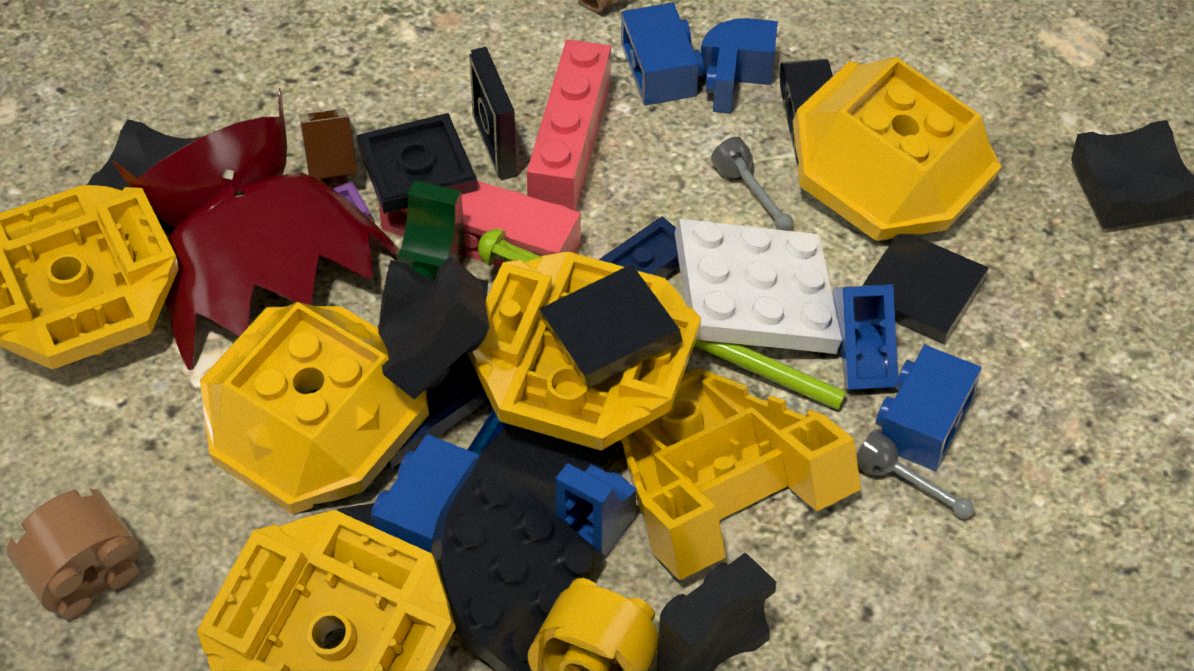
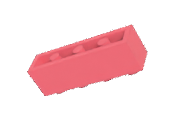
M566 39L527 169V196L552 204L563 205L576 211L611 85V45Z
M478 180V191L462 194L465 256L483 261L479 256L478 243L483 234L492 229L505 230V241L539 256L567 251L576 253L581 245V212ZM379 203L382 230L404 237L408 208L384 214ZM496 258L492 265L501 267L502 263L507 261Z

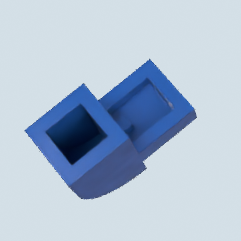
M751 18L732 19L716 25L705 35L701 45L704 75L699 78L706 79V93H714L713 112L731 114L735 82L771 85L778 21Z

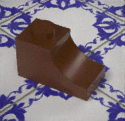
M340 108L299 114L308 175L321 180L329 186L348 182L347 175L357 174L350 120L346 109Z

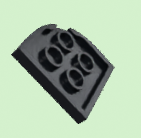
M485 454L473 459L447 499L436 522L431 553L434 555L439 566L456 626L455 632L472 651L496 671H532L528 662L529 648L558 596L568 589L577 578L592 580L605 558L604 554Z

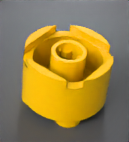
M577 578L568 589L558 596L528 651L529 666L532 671H648L658 651L659 634L653 624L655 611L642 599L635 597L625 598L616 592L599 587L589 579Z

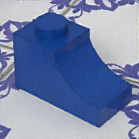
M893 284L833 287V300L842 338L840 351L845 389L896 387L898 363Z
M567 463L555 478L556 515L604 554L606 558L636 518L637 488L632 486L623 476L614 472L607 473L592 464L584 472Z

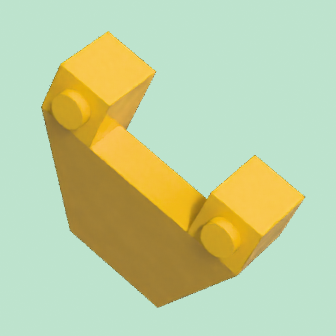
M695 368L683 374L672 407L668 413L620 440L632 485L637 488L636 499L652 553L679 580L726 558L719 520L777 491L789 487L817 512L861 490L855 440L827 416L813 410H809L806 416L787 409L786 400L773 395L765 401L750 395L748 386L701 368Z

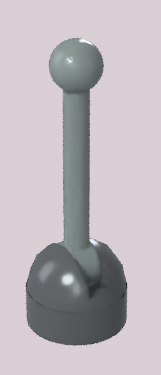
M731 137L718 145L711 155V161L719 172L727 178L737 179L742 177L774 217L775 228L777 230L790 231L794 225L792 217L788 214H783L749 172L753 163V155L745 142L740 137Z
M874 429L857 453L858 468L875 476L886 475L894 471L951 506L958 518L967 519L973 515L974 504L970 499L956 498L899 463L897 447L886 435Z

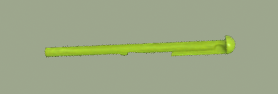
M503 229L487 231L478 243L479 256L489 266L494 263L496 258L507 262L520 259L523 262H527L541 257L505 241L506 231ZM696 340L694 347L836 410H839L846 395V391L740 344Z

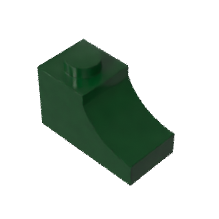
M414 180L407 194L406 227L397 260L398 262L407 263L418 273L435 279L438 267L450 256L461 265L465 258L462 193L460 190Z

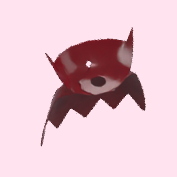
M279 88L278 117H259L245 120L202 136L160 160L138 178L114 160H111L130 187L143 189L155 215L175 227L167 239L176 255L179 269L165 303L176 344L188 370L193 368L197 314L213 320L240 337L249 326L251 300L255 285L272 291L295 303L300 302L312 305L319 255L370 280L373 277L369 235L382 242L396 257L400 251L394 242L364 212L326 183L301 172L284 174L287 163V137L281 88ZM226 169L234 171L232 179L222 177Z

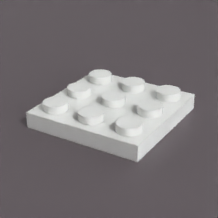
M679 218L675 230V239L684 300L688 307L691 306L701 317L700 332L697 340L837 353L842 338L819 234Z

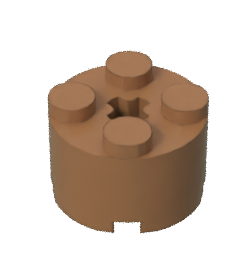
M90 489L92 496L81 497L77 490H73L47 501L28 515L21 523L26 533L18 544L11 537L7 545L8 558L42 606L50 612L59 613L64 620L75 619L82 615L90 607L93 596L109 586L113 590L121 589L131 583L139 573V569L134 563L139 553V543L103 494L97 489Z

